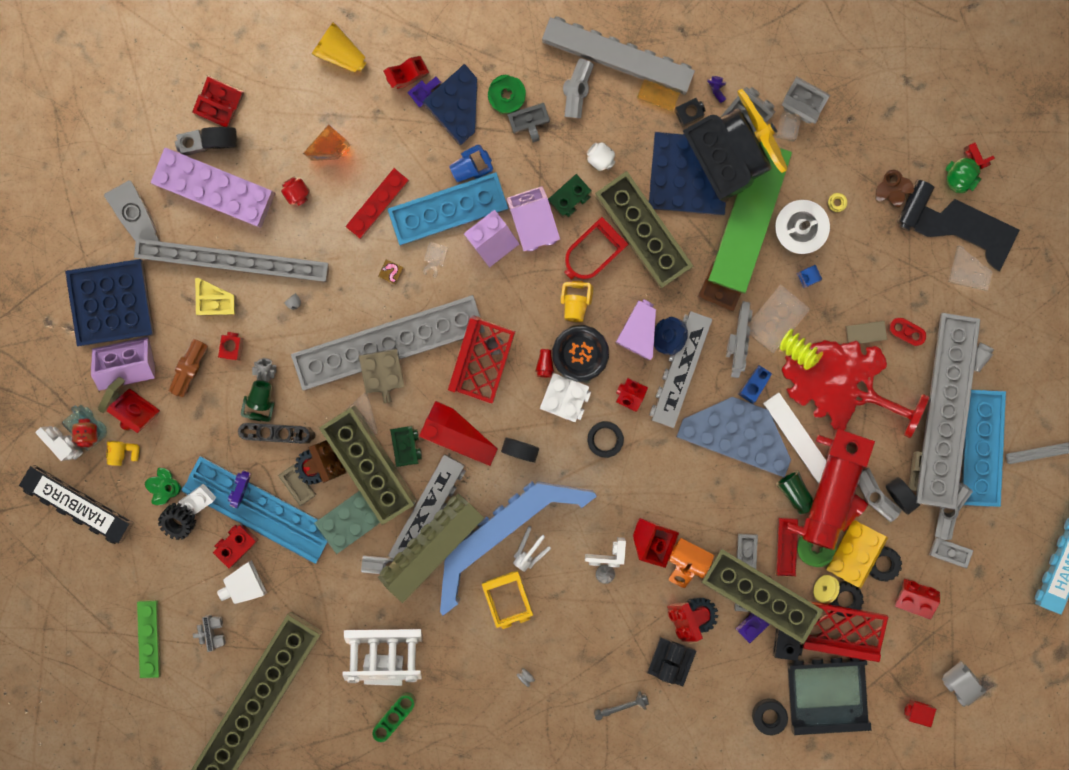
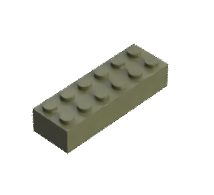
M627 171L595 193L597 200L660 289L693 267L688 257Z
M353 405L319 427L382 525L415 505L417 502L416 498L356 405Z
M459 493L451 497L447 503L448 505L443 510H439L429 524L423 526L420 531L421 533L408 542L403 552H399L394 557L393 562L381 570L378 576L379 580L402 603L484 519Z
M723 549L719 552L702 581L704 585L802 644L805 643L824 611Z

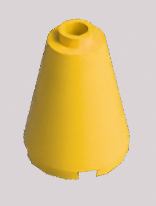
M332 22L311 53L320 59L354 73L357 70L361 72L367 63L364 61L366 57L334 22Z

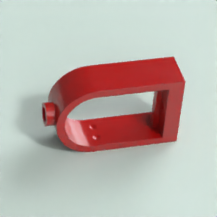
M601 217L567 250L565 256L567 269L564 273L571 280L573 278L580 280L594 278L628 246V243ZM598 228L617 250L593 273L588 275L578 274L570 266V254Z

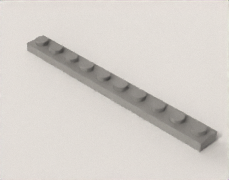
M136 239L134 258L323 282L327 280L328 263L144 239Z

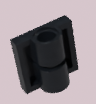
M660 636L647 674L653 675L664 682L683 687L696 650Z

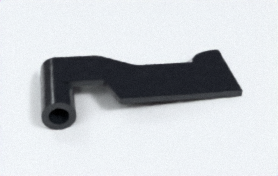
M917 179L914 185V192L910 193L897 220L900 224L899 227L906 231L911 229L926 237L957 236L986 250L985 258L991 267L1000 272L1020 230L956 199L939 213L926 206L935 187L928 182Z

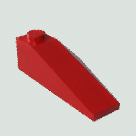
M435 401L419 435L421 438L491 466L498 450L494 444L475 429L455 409L438 401Z

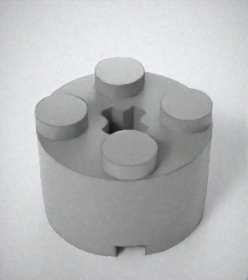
M962 661L943 675L944 685L950 692L953 690L956 692L954 694L963 707L971 705L987 692L984 686L979 684L977 677Z

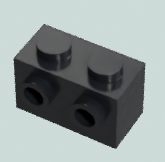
M776 628L773 656L775 658L798 661V657L802 656L803 645Z

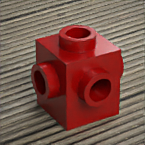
M627 378L625 384L620 383L616 394L619 395L616 403L637 412L648 387Z

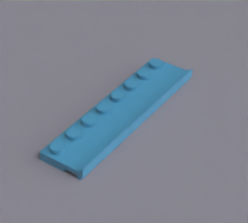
M199 456L181 492L188 495L204 484L216 496V499L208 505L209 507L317 564L328 543L314 524L319 519L250 482L239 508L231 507L228 498L231 491H235L237 484L234 482L237 475Z

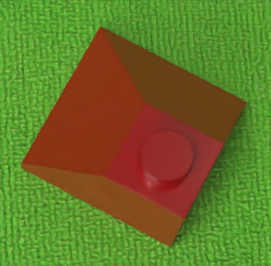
M639 518L633 533L639 560L666 568L679 532Z

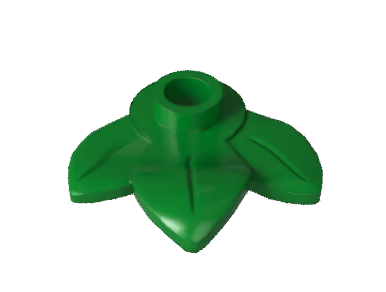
M158 468L157 477H151L145 481L146 489L153 494L151 503L154 505L166 504L170 498L176 497L181 490L180 483L173 479L171 472L166 468Z

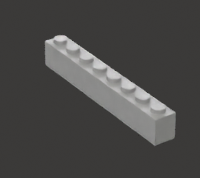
M557 16L555 18L550 17L542 43L686 95L695 71L691 69L690 65L673 63L674 60L669 57L655 56L656 53L650 50H638V47L634 44L627 43L625 45L619 43L620 40L615 37L609 36V38L601 36L602 33L596 30L589 32L584 30L582 25L576 23L570 25L565 23L566 20Z

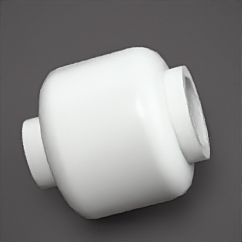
M603 142L594 143L587 151V161L598 171L609 170L615 164V160H613L615 152Z

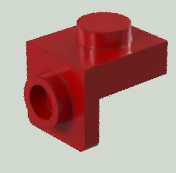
M976 142L964 148L965 158L973 159L980 169L990 166V161L995 159L993 155L983 160Z

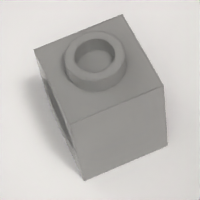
M200 130L176 135L175 146L181 154L187 156L207 151L206 148L202 147ZM188 139L194 140V144L191 148L186 147V141Z

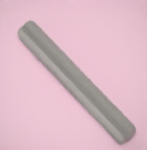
M1069 442L1006 454V460L1008 464L1068 454Z

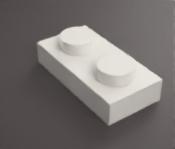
M202 484L178 503L182 504L181 507L187 506L186 510L189 511L191 509L193 511L191 515H195L212 503L216 496Z

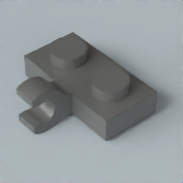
M544 103L508 114L513 133L528 129L532 142L540 140L536 127L550 122Z

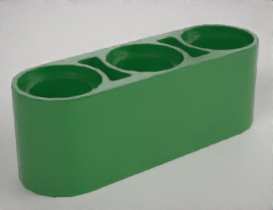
M403 693L376 724L372 735L377 742H385L413 710L416 703L413 694ZM408 698L412 703L411 706H403L402 699ZM396 713L399 716V720L392 721L389 715ZM384 728L387 734L380 736L377 733V729Z

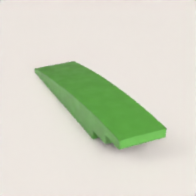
M762 142L760 144L770 161L771 170L754 179L753 184L749 188L736 195L708 279L710 282L744 294L751 279L786 171L783 173L779 171ZM780 148L788 167L792 152Z

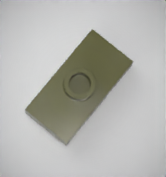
M118 377L108 386L98 407L100 412L104 413L109 405L121 396L119 392L125 382L121 377Z

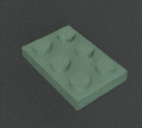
M358 491L314 524L333 551L338 554L377 526L380 521L361 492Z

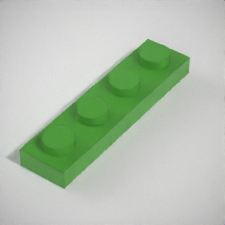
M158 600L138 601L140 678L160 677Z

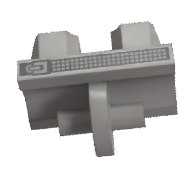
M212 614L206 615L202 618L203 625H197L198 632L193 633V638H199L200 644H205L206 639L207 652H211L218 647L224 646L226 641L224 634L215 636L214 629L223 627L222 617H212Z

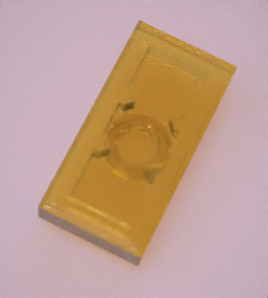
M644 79L637 98L673 112L680 93Z

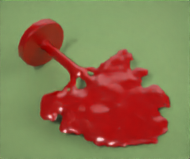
M827 340L813 343L810 349L812 350L817 347L816 354L823 352V355L817 364L808 370L803 368L804 364L799 365L797 363L798 360L794 361L792 355L785 357L787 362L782 367L783 375L794 383L793 387L786 389L790 398L802 406H806L813 399L817 407L813 412L815 418L825 417L828 412L833 421L830 424L834 430L840 429L844 431L847 428V424L857 405L873 403L908 418L909 422L904 431V436L911 438L929 400V396L922 394L914 410H911L879 396L874 391V376L887 367L886 358L877 346L867 347V354L864 355L861 352V346L858 341L848 344L843 343L842 345H839L836 341L830 342ZM863 381L868 392L859 390L857 388L858 383ZM860 397L862 398V401L856 400V398Z

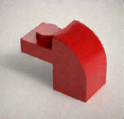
M421 56L411 57L402 64L388 67L383 71L387 82L392 88L396 87L397 89L404 88L429 73Z

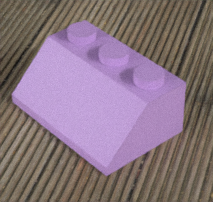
M148 336L92 349L91 376L99 391L107 389L118 377L125 380L123 385L155 378V364Z

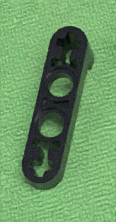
M243 423L238 428V435L244 440L308 444L315 438V432L311 430V427ZM265 427L270 430L268 438H264L261 434L262 429ZM283 428L289 432L286 439L280 437V431ZM244 429L256 430V434H248L247 437ZM302 432L306 433L307 436L302 438Z

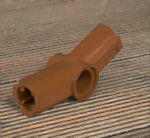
M196 339L191 341L184 357L180 358L176 366V374L168 390L171 394L180 397L185 396L191 381L195 378L200 368V362L208 345Z

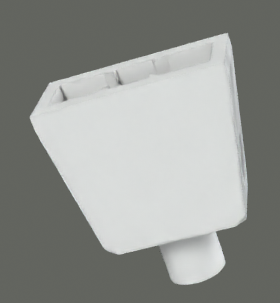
M252 561L223 579L226 587L217 591L221 601L231 597L234 604L267 594Z

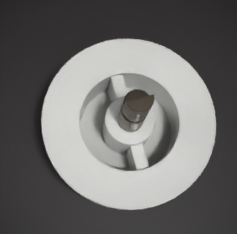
M796 200L787 204L780 211L776 219L775 230L778 240L787 250L797 254H808L816 251L826 242L830 231V222L824 209L817 203L809 200Z

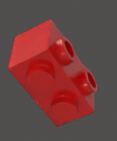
M243 524L239 526L234 525L228 531L229 536L225 540L222 538L214 546L216 549L213 554L228 569L233 567L259 540Z

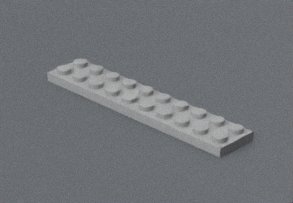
M474 296L462 298L291 354L302 390L304 391L362 372L359 355L397 349L400 360L464 339L469 319L473 315L480 317ZM483 325L481 326L480 333L485 332Z
M941 313L916 494V503L956 509L980 319L947 313Z

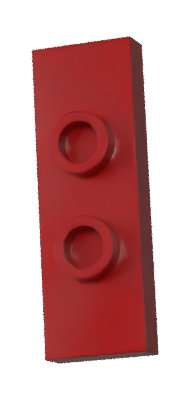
M778 518L776 576L796 577L798 533L789 531L786 528L788 523L798 525V518Z

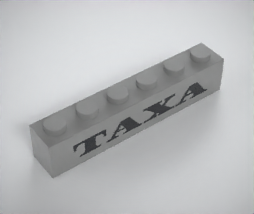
M691 311L688 315L685 314L682 320L688 330L685 346L678 353L670 355L668 360L671 362L670 368L665 369L662 377L665 380L663 387L659 386L656 398H659L657 405L652 406L649 414L652 416V421L672 428L675 427L712 322L711 318Z
M444 454L388 555L389 557L394 559L399 552H403L408 542L421 533L420 531L423 526L429 524L434 519L435 514L447 506L444 502L448 496H453L457 488L454 484L457 479L461 481L466 472L463 469L464 464Z

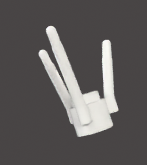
M530 526L527 528L519 549L514 555L516 559L513 562L517 568L524 572L528 568L531 569L551 549V547H547L534 559L531 557L545 538L542 535L528 553H522L531 531Z

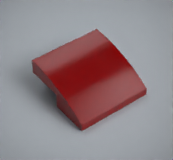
M207 76L192 113L223 127H228L239 106L244 91L214 77Z

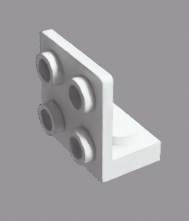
M617 537V542H613L612 553L616 556L585 554V561L589 562V565L600 566L601 563H608L609 567H620V564L624 565L625 538Z

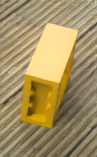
M519 570L482 582L496 628L501 627L505 629L511 627L515 621L519 620L520 623L531 619L530 616H533V611ZM517 581L526 611L500 619L490 589Z

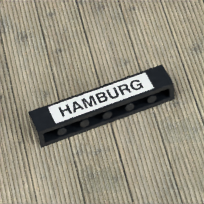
M36 465L29 467L19 484L27 495L37 496L40 498L39 501L41 503L56 507L58 513L65 516L68 514L73 517L72 520L75 523L87 525L91 532L97 535L99 533L106 537L105 540L112 544L123 542L134 523Z

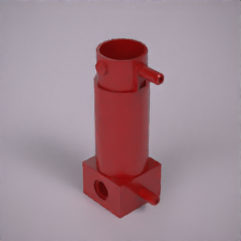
M840 429L834 431L832 439L821 435L817 436L816 442L827 445L829 448L826 454L827 461L808 518H806L803 527L788 523L786 528L789 531L803 536V540L831 550L835 549L840 531L844 529L862 471L868 465L875 444L873 440ZM847 445L853 447V454L848 453L846 450Z

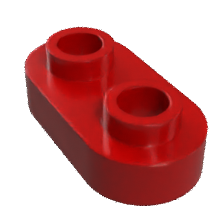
M895 318L889 324V331L893 336L912 346L922 345L926 340L925 330L904 318ZM896 324L901 325L900 331L895 329ZM913 333L918 334L917 340L912 338Z

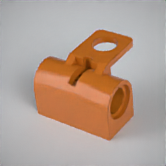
M680 538L669 558V562L677 565L670 575L669 581L682 588H686L694 575L703 579L715 555ZM675 576H680L685 581H678Z

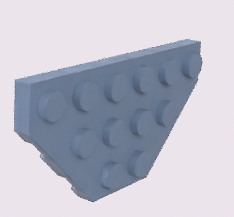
M730 397L684 418L676 436L784 478L791 462V458L769 410L735 397Z

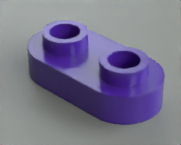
M243 470L242 473L237 474L234 482L237 484L235 491H231L228 498L231 507L239 508L251 477L250 472Z

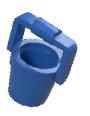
M475 145L462 152V157L449 165L457 182L471 177L477 179L493 171L492 159L488 152L483 150L481 145ZM478 150L484 163L488 165L487 168L478 171L471 157V154Z

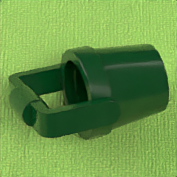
M262 380L253 382L248 397L244 396L242 417L260 422H269L271 420L275 402H271L272 385ZM245 404L257 411H267L270 409L269 416L244 411Z

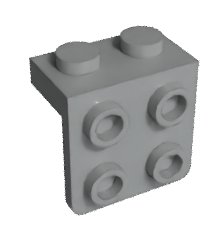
M796 76L783 100L782 106L786 112L790 114L796 113L801 116V119L806 123L811 124L812 122L816 124L830 94Z

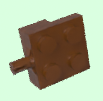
M713 261L698 298L734 312L742 293L708 281L714 265Z

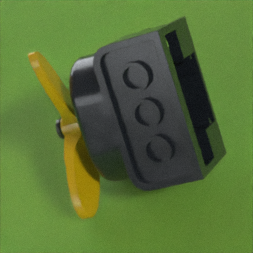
M742 88L737 92L756 132L753 131L747 118L739 108L721 118L717 115L707 116L683 130L719 200L725 203L732 196L749 188L753 184L754 179L771 170L770 161L760 142L763 143L781 173L787 171L781 150L773 136L775 132L778 133L773 122L770 125L764 121Z

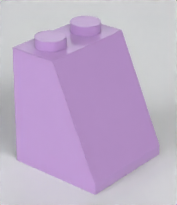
M543 186L506 198L523 251H534L539 246L545 244L552 245L557 240H560Z
M495 210L464 233L465 237L489 268L519 245V242Z
M643 299L642 302L638 301L615 343L647 360H651L653 357L656 309L652 308L654 304Z

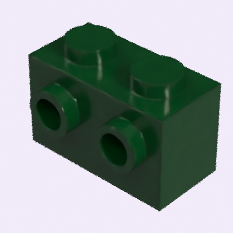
M575 174L549 197L548 201L562 218L566 215L569 218L577 211L575 207L579 203L583 205L591 198L592 190Z

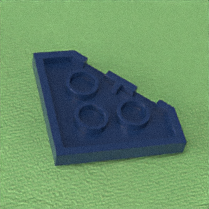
M463 64L425 98L422 103L459 146L475 133L477 77L466 64Z

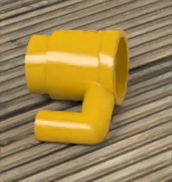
M107 441V465L122 466L125 451H132L131 461H138L140 446L120 441Z

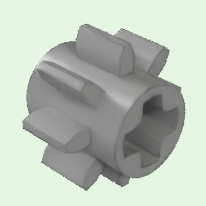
M261 358L254 362L252 375H257V380L268 382L271 378L274 379L276 365H272L270 359Z

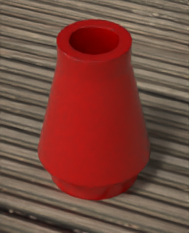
M540 349L535 370L537 377H552V373H554L552 350Z

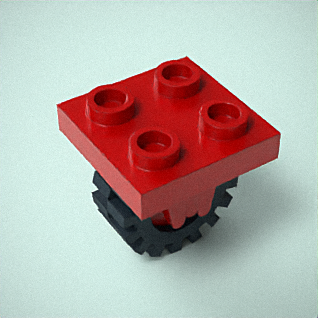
M693 598L688 600V603H673L667 606L669 610L668 616L674 622L676 635L682 642H697L703 639L701 633L712 630L714 628L713 625L717 624L715 618H718V615H715V612H718V609L714 608V603H710L711 600Z

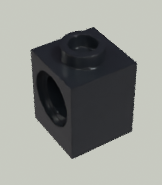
M694 98L675 107L674 111L683 128L703 118L706 110L702 101L698 102L697 98ZM689 107L694 108L696 115H687L686 109Z

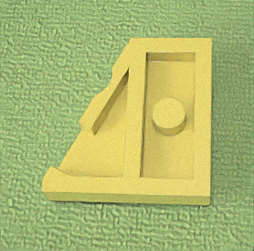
M195 278L196 315H236L235 295L200 278Z

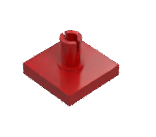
M129 388L109 405L107 412L121 421L120 427L123 430L129 431L132 429L139 433L159 414L160 410Z

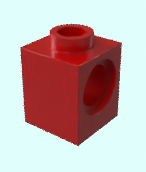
M233 332L221 335L218 358L240 361L244 338H240L239 333ZM231 340L236 345L233 351H229L227 348V343Z
M910 699L909 704L905 706L904 715H906L905 718L909 722L931 728L937 709L932 705Z

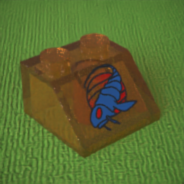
M328 124L303 154L311 161L339 159L346 156L350 151L348 148L350 143Z

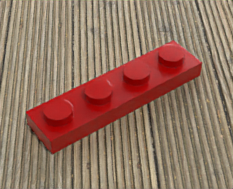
M393 168L345 227L361 239L409 180Z

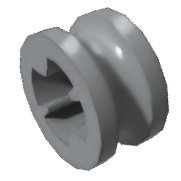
M524 668L522 673L517 674V677L527 687L530 686V682L535 681L534 677Z

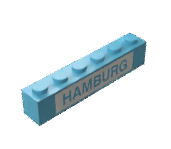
M1069 518L1064 524L1065 531L1063 536H1060L1057 541V551L1050 558V568L1043 575V585L1035 595L1036 605L1062 615L1069 598Z

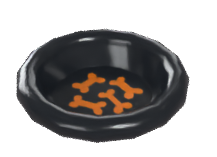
M573 325L563 330L555 339L552 348L553 362L557 370L565 378L576 382L589 381L598 377L606 368L609 359V346L604 336L595 328L587 325Z

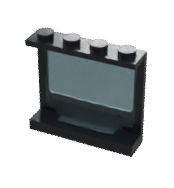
M831 657V660L823 661V658H812L811 662H804L803 659H798V661L792 660V663H787L791 728L794 735L872 731L871 722L868 720L866 660L852 657L842 660V657Z

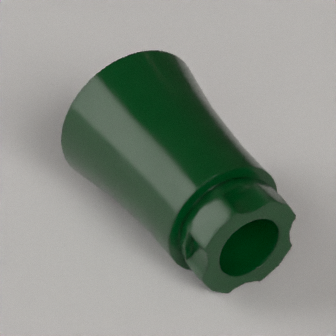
M799 470L789 473L785 478L783 477L776 483V486L785 494L800 515L810 511L813 497L804 484Z

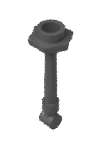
M639 691L635 701L606 708L603 711L595 710V719L601 720L603 716H609L612 713L635 705L646 710V705H649L647 695Z

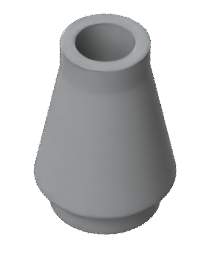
M981 342L976 350L974 370L980 372L994 355L992 354L994 349Z

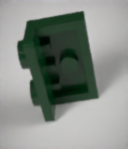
M414 426L390 429L396 467L419 464V460L422 459L421 448H417L416 441L419 440L418 430L414 429Z

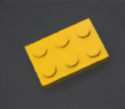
M853 520L826 570L861 589L888 537Z

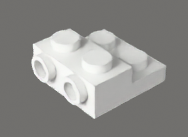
M553 373L540 409L576 423L577 419L581 420L585 410L581 408L583 402H588L591 391L588 390L589 386Z
M40 427L35 432L61 461L76 460L83 454L82 447H77V444L73 443L72 436H62L63 434L56 427Z

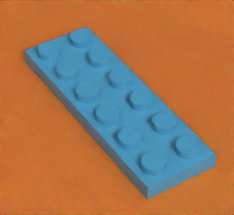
M495 172L388 208L387 210L399 245L401 246L484 218L493 210L497 213L508 210V206L497 173Z
M971 390L963 449L961 483L967 485L973 492L964 505L1001 507L1006 391Z

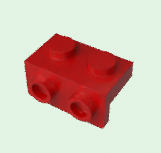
M904 579L902 589L895 601V607L931 620L940 604V592L932 587L918 584L916 581Z

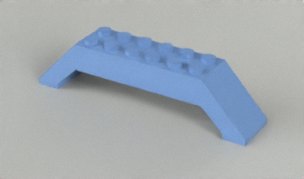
M531 481L527 484L521 495H518V493L508 499V505L505 507L501 505L493 511L494 516L490 519L486 516L477 525L478 528L472 530L445 559L440 613L445 615L459 604L458 589L461 572L551 502L578 504L583 508L597 497L596 493L589 489L537 481L535 484Z

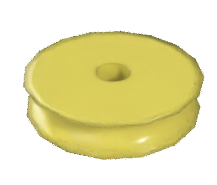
M821 576L814 585L813 593L815 599L823 604L833 602L839 594V582L833 576Z

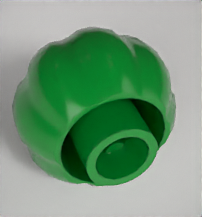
M961 158L956 162L951 161L945 169L948 172L946 178L947 185L956 193H966L969 189L974 191L982 180L979 177L981 169L971 158Z

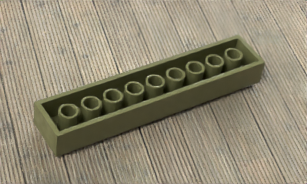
M292 612L287 614L191 770H238L323 631Z

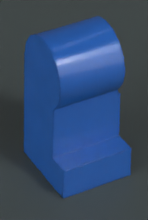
M816 265L797 273L803 289L822 281Z
M758 365L738 395L751 404L755 403L772 373Z

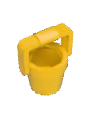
M572 281L563 284L561 304H564V319L566 321L577 323L584 321L586 308L592 303L593 285L584 281ZM568 287L588 288L587 297L567 295Z

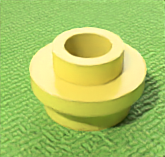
M834 193L828 199V207L833 212H841L847 206V198L841 193ZM838 199L841 203L840 206H835L834 200Z

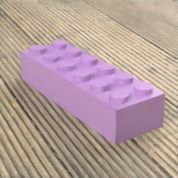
M164 148L151 180L153 185L259 228H262L275 192L168 148Z

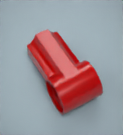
M856 493L843 532L868 507V503Z

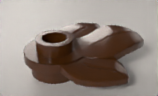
M889 170L884 175L883 182L877 186L876 199L878 202L889 199L894 206L899 208L905 201V194L914 192V185L910 179L904 178L898 170ZM896 176V182L891 183V178Z

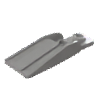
M129 180L104 194L113 211L135 241L136 239L160 242L156 235V228L151 215L132 181Z

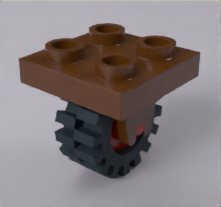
M327 440L308 447L309 450L300 453V457H297L295 460L298 462L295 464V467H298V470H295L296 474L300 473L298 478H304L302 482H308L309 485L322 481L325 483L346 474L345 467Z

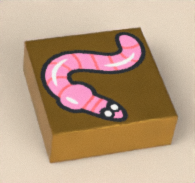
M386 259L378 277L396 285L404 267Z

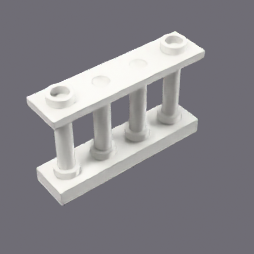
M421 629L344 630L345 642L351 645L350 672H343V678L348 683H358L359 680H405L406 682H416L418 679H422L421 671H415L416 644L422 642ZM399 642H406L408 644V671H396V648ZM360 643H368L370 645L369 671H357L358 645ZM379 643H387L389 645L388 671H377V645Z

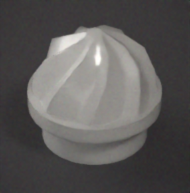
M604 564L597 568L596 578L599 582L608 584L613 581L615 571L612 567Z

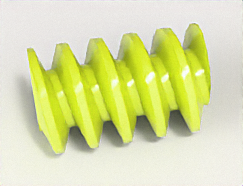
M790 329L782 339L780 350L786 351L788 356L792 355L794 361L798 360L797 363L799 365L804 364L803 368L808 370L817 364L823 352L816 354L817 347L811 350L812 343L809 342L804 345L806 339L802 338L799 341L800 334L797 333L793 336L794 329Z

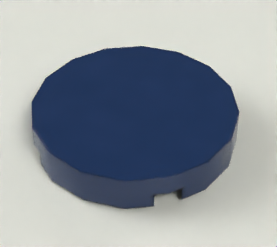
M672 316L660 320L655 326L654 331L655 349L666 355H674L681 351L688 338L686 324Z

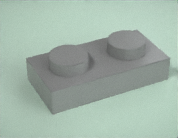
M935 537L929 555L967 568L973 550Z

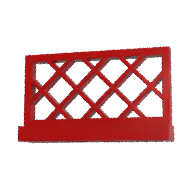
M473 315L469 319L448 390L493 404L516 331L482 320L480 317ZM481 326L489 327L492 335L483 338L480 333ZM501 332L510 334L508 342L501 344L497 337V334ZM494 336L498 347L489 350L485 340ZM482 342L486 353L477 356L474 350L475 345ZM500 349L503 359L495 362L491 352ZM488 354L493 364L484 368L479 358ZM476 360L481 370L472 374L469 364ZM495 367L498 373L497 378L490 381L486 370ZM483 373L487 382L478 386L474 376ZM471 378L475 388L470 391L463 389L464 381ZM489 384L492 390L491 397L484 396L480 388Z
M811 602L823 609L826 615L819 618L815 626L818 625L822 632L817 636L809 634L805 643L802 644L803 649L880 662V652L889 618L888 615ZM837 612L843 613L845 618L836 623L832 615ZM856 615L862 616L865 621L855 626L851 619ZM830 618L834 625L824 630L820 623ZM874 619L883 620L882 625L875 630L870 624ZM849 621L853 628L843 633L839 626ZM867 624L872 632L863 637L858 629ZM837 628L841 636L836 639L830 638L828 633ZM856 631L860 639L856 642H850L847 636ZM875 635L878 639L877 646L868 645L865 640Z

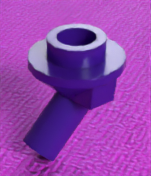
M712 76V79H708L707 82L712 87L714 96L722 103L726 98L720 91V88L725 86L726 82L723 81V77Z

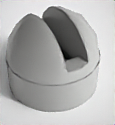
M295 293L284 304L289 309L295 310L300 307L301 300Z

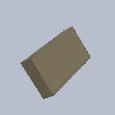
M885 321L845 326L848 343L858 341L861 344L887 340Z
M293 464L278 476L299 506H302L316 496V493L308 482H302L304 478H298L300 473L296 474L295 470H298V468Z

